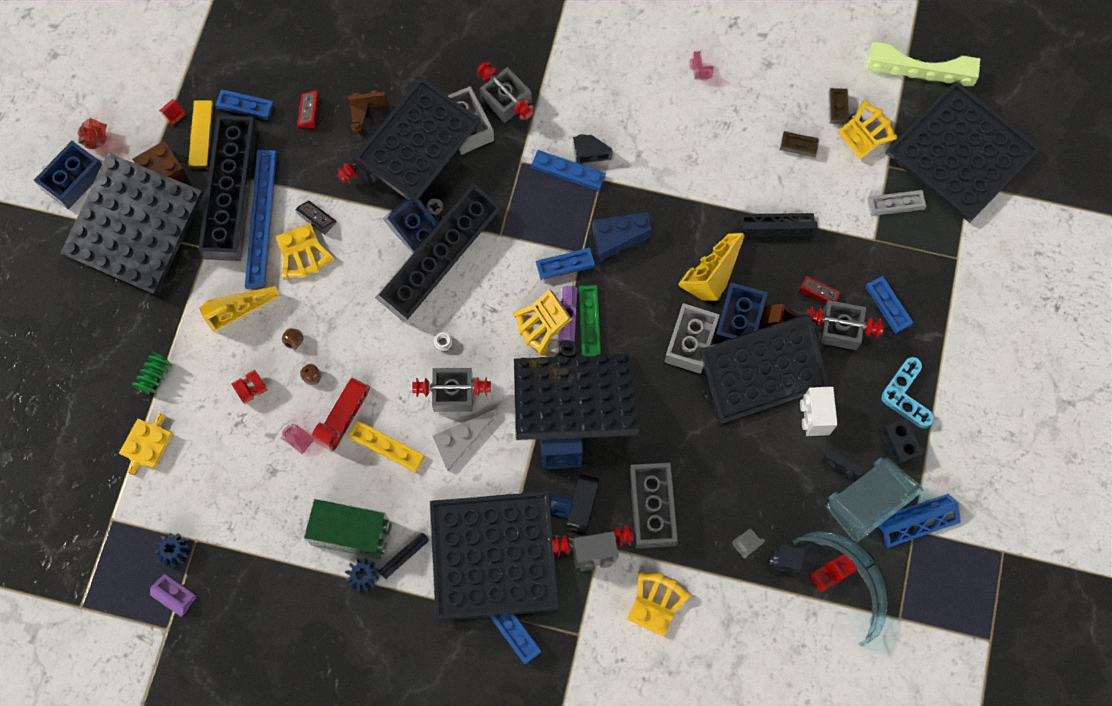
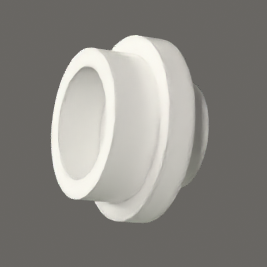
M441 332L435 336L434 346L439 351H447L452 347L453 340L450 334ZM446 340L447 343L445 345H441L440 341Z

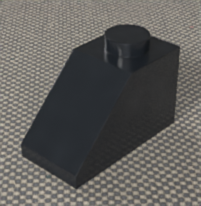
M580 134L573 137L576 163L585 164L612 160V148L593 135Z

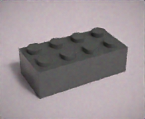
M671 464L630 465L635 549L676 546L677 531Z

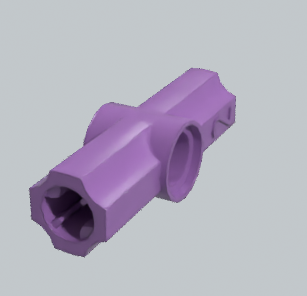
M566 285L561 287L560 302L565 310L572 314V320L558 333V343L565 341L575 343L577 288Z

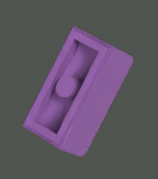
M166 574L156 581L150 590L152 597L179 616H183L196 599L195 594Z

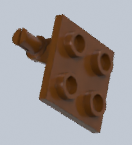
M374 90L369 94L357 92L353 93L352 96H348L352 114V130L357 134L362 132L367 109L388 106L385 92Z

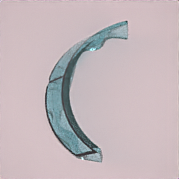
M810 531L797 537L793 541L794 545L801 541H814L819 545L834 547L852 560L857 571L870 589L873 606L870 629L866 638L859 645L864 646L880 634L887 617L888 590L883 573L875 563L874 558L861 545L837 533Z

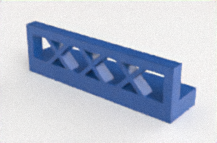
M949 494L876 518V524L883 532L887 548L961 523L958 502ZM953 511L954 518L944 520L947 513ZM929 519H936L933 525L926 526ZM912 525H918L914 532H907ZM900 532L896 538L890 540L889 533Z

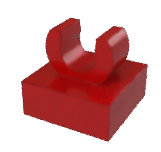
M171 99L159 110L171 125H174L186 114L174 99Z

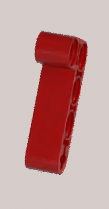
M353 377L348 381L324 424L319 422L314 428L312 439L315 443L330 451H335L370 390L369 385Z

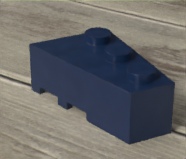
M648 212L593 220L592 232L598 263L611 255H616L620 251L650 238L651 224Z

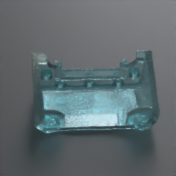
M883 457L879 458L873 463L875 467L840 494L836 491L828 497L830 502L825 506L856 543L924 491L914 479L889 458L885 460Z

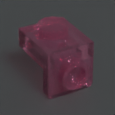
M701 51L693 52V57L689 60L690 70H693L694 80L712 78L714 67H703Z
M296 424L287 425L281 433L283 436L280 438L300 454H304L314 441L311 435Z

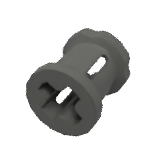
M431 199L427 203L429 213L436 221H440L445 215L442 201Z

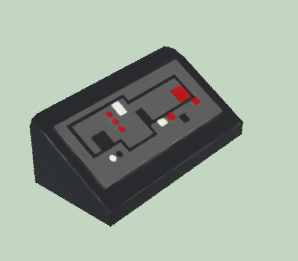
M309 200L295 209L297 215L311 223L313 227L324 235L337 222Z

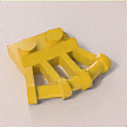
M867 99L861 102L854 118L836 132L859 160L876 146L898 139L891 126V120L884 116L882 113L884 111L881 108L878 109L868 103ZM864 110L873 114L863 123L860 122L859 119ZM877 118L881 124L870 133L865 126ZM885 128L887 137L875 140L873 136Z
M311 223L275 236L284 257L283 279H289V277L305 278L310 273L320 272L319 270L334 260L333 256L319 244ZM314 248L323 255L317 263L311 251ZM307 252L312 265L304 268L299 254ZM291 257H295L299 270H289Z
M550 289L532 305L513 312L518 324V333L521 336L523 335L527 346L530 345L542 356L548 351V345L553 336L560 333V330L572 320L555 293ZM535 311L536 313L525 322L524 316ZM541 319L543 323L530 334V328ZM548 330L542 342H537L536 339Z
M638 570L637 597L627 621L664 637L674 613L692 594L689 591L686 592L676 582V579L664 577L663 573H643V571ZM643 581H655L648 599L643 598ZM659 584L668 587L661 605L652 602ZM672 590H674L681 599L671 609H667L665 606Z

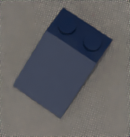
M406 199L382 218L392 232L412 253L438 224L420 200L413 204Z

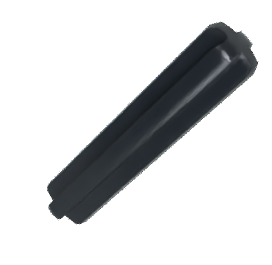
M423 532L420 533L379 570V574L384 579H387L428 543L429 538Z

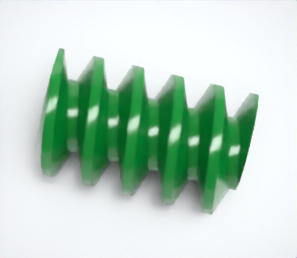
M152 352L154 356L148 357L151 363L145 362L144 366L146 369L140 370L143 376L136 377L139 383L133 382L132 384L133 387L147 395H150V392H157L153 386L161 385L157 379H165L161 374L162 372H169L165 366L172 367V363L168 359L155 352Z

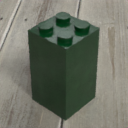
M314 499L304 539L311 546L381 559L382 554L385 555L387 543H385L386 535L391 533L392 523H390L389 518L384 512Z

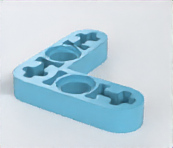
M911 357L903 363L882 393V401L916 426L927 428L934 421L933 413L905 394L922 368L921 362L917 358ZM913 363V364L915 365V367H914V369L910 372V374L908 375V374L906 373V371L909 369L910 365ZM897 378H905L906 386H900L897 383ZM892 392L895 395L894 398L890 400L888 399V394H891ZM900 398L903 399L899 405H896ZM903 403L911 404L912 412H906L903 409ZM916 410H919L915 417L912 416L916 412ZM926 415V416H927V418H926L927 421H925V422L923 423V422L921 421L922 416Z

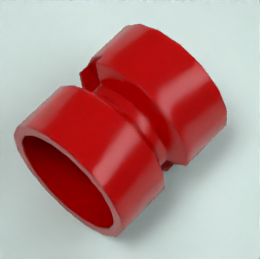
M255 369L247 373L245 379L239 378L231 383L244 405L253 400L254 395L260 396L268 391ZM253 383L255 387L250 389L247 384Z

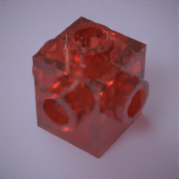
M92 118L87 119L81 123L78 130V143L88 149H96L104 145L107 139V135H105L107 124Z

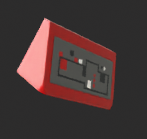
M318 91L301 95L298 128L316 129L320 99Z
M806 276L798 291L826 305L828 300L836 302L841 293Z

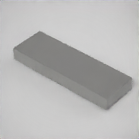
M923 190L870 196L867 199L871 216L924 210L927 207Z

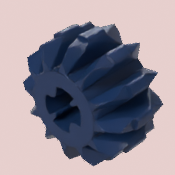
M169 533L168 538L161 536L163 542H157L156 546L159 549L154 551L156 555H159L157 561L163 562V565L166 567L170 564L172 567H176L177 561L180 564H184L183 556L189 557V554L185 553V551L190 549V546L186 545L188 540L182 538V535L179 533L175 536ZM171 547H174V548H173V549L175 550L174 553H170V552H172V551L170 550Z
M357 558V565L354 566L352 563H349L352 570L345 571L347 575H350L345 581L347 583L352 582L349 586L351 589L357 586L356 591L358 593L362 591L363 587L366 592H369L368 585L375 588L376 585L372 581L380 579L379 576L374 575L379 572V569L373 568L375 566L373 561L368 564V559L364 558L361 564V561ZM364 571L367 576L362 577L361 580L358 574H362Z

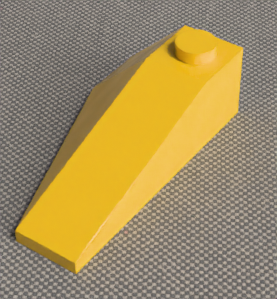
M734 233L725 236L713 247L714 252L700 259L701 264L695 269L692 267L687 271L679 282V286L701 300H718L727 287L744 239V234Z
M276 286L208 300L199 307V310L205 322L215 332L281 295Z

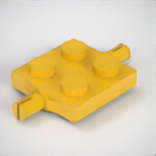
M158 413L154 423L137 419L119 454L132 461L127 473L135 476L139 466H148L156 469L174 435L161 427L166 418L165 415Z

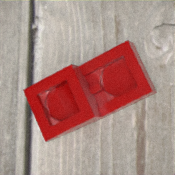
M845 553L810 574V577L819 591L822 592L857 571V568L848 554Z

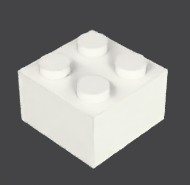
M833 387L809 388L806 394H804L803 399L800 400V409L804 411L802 428L806 430V436L830 435L837 426Z

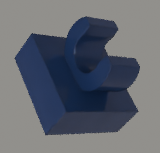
M560 493L556 496L553 495L550 514L568 519L573 501L571 496L563 498L560 497Z

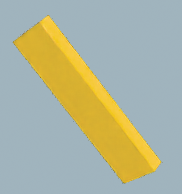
M194 101L188 164L190 169H208L213 116L212 101Z
M358 420L348 435V438L414 473H417L426 457L424 454Z

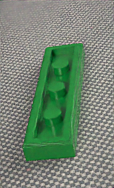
M579 286L581 353L584 356H596L601 354L598 286Z

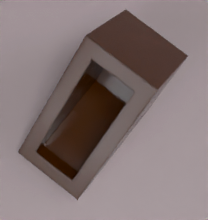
M784 304L764 306L761 324L768 327L799 317L800 315Z

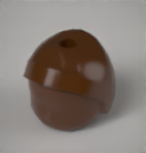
M295 328L287 329L282 336L283 344L287 348L294 350L299 347L304 339L302 332Z
M307 364L300 370V377L306 384L316 385L320 382L322 375L316 365Z

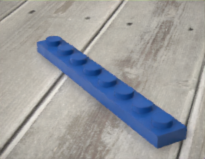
M257 150L244 286L246 289H263L266 283L277 159L276 151Z

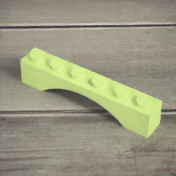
M873 42L869 50L867 69L874 72H887L893 75H906L911 78H924L929 81H943L948 84L957 81L963 86H974L979 76L980 59L961 56L948 62L926 63L905 56L891 44Z

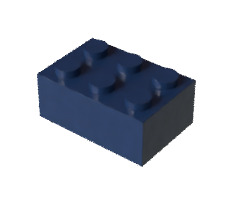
M71 140L33 181L42 191L69 210L94 183L102 164L96 157Z
M731 282L714 342L719 343L758 330L768 292Z
M582 438L541 439L542 469L581 467L583 453Z

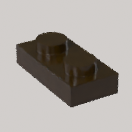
M847 88L829 89L830 124H847L849 122Z
M784 131L780 150L816 157L820 138Z

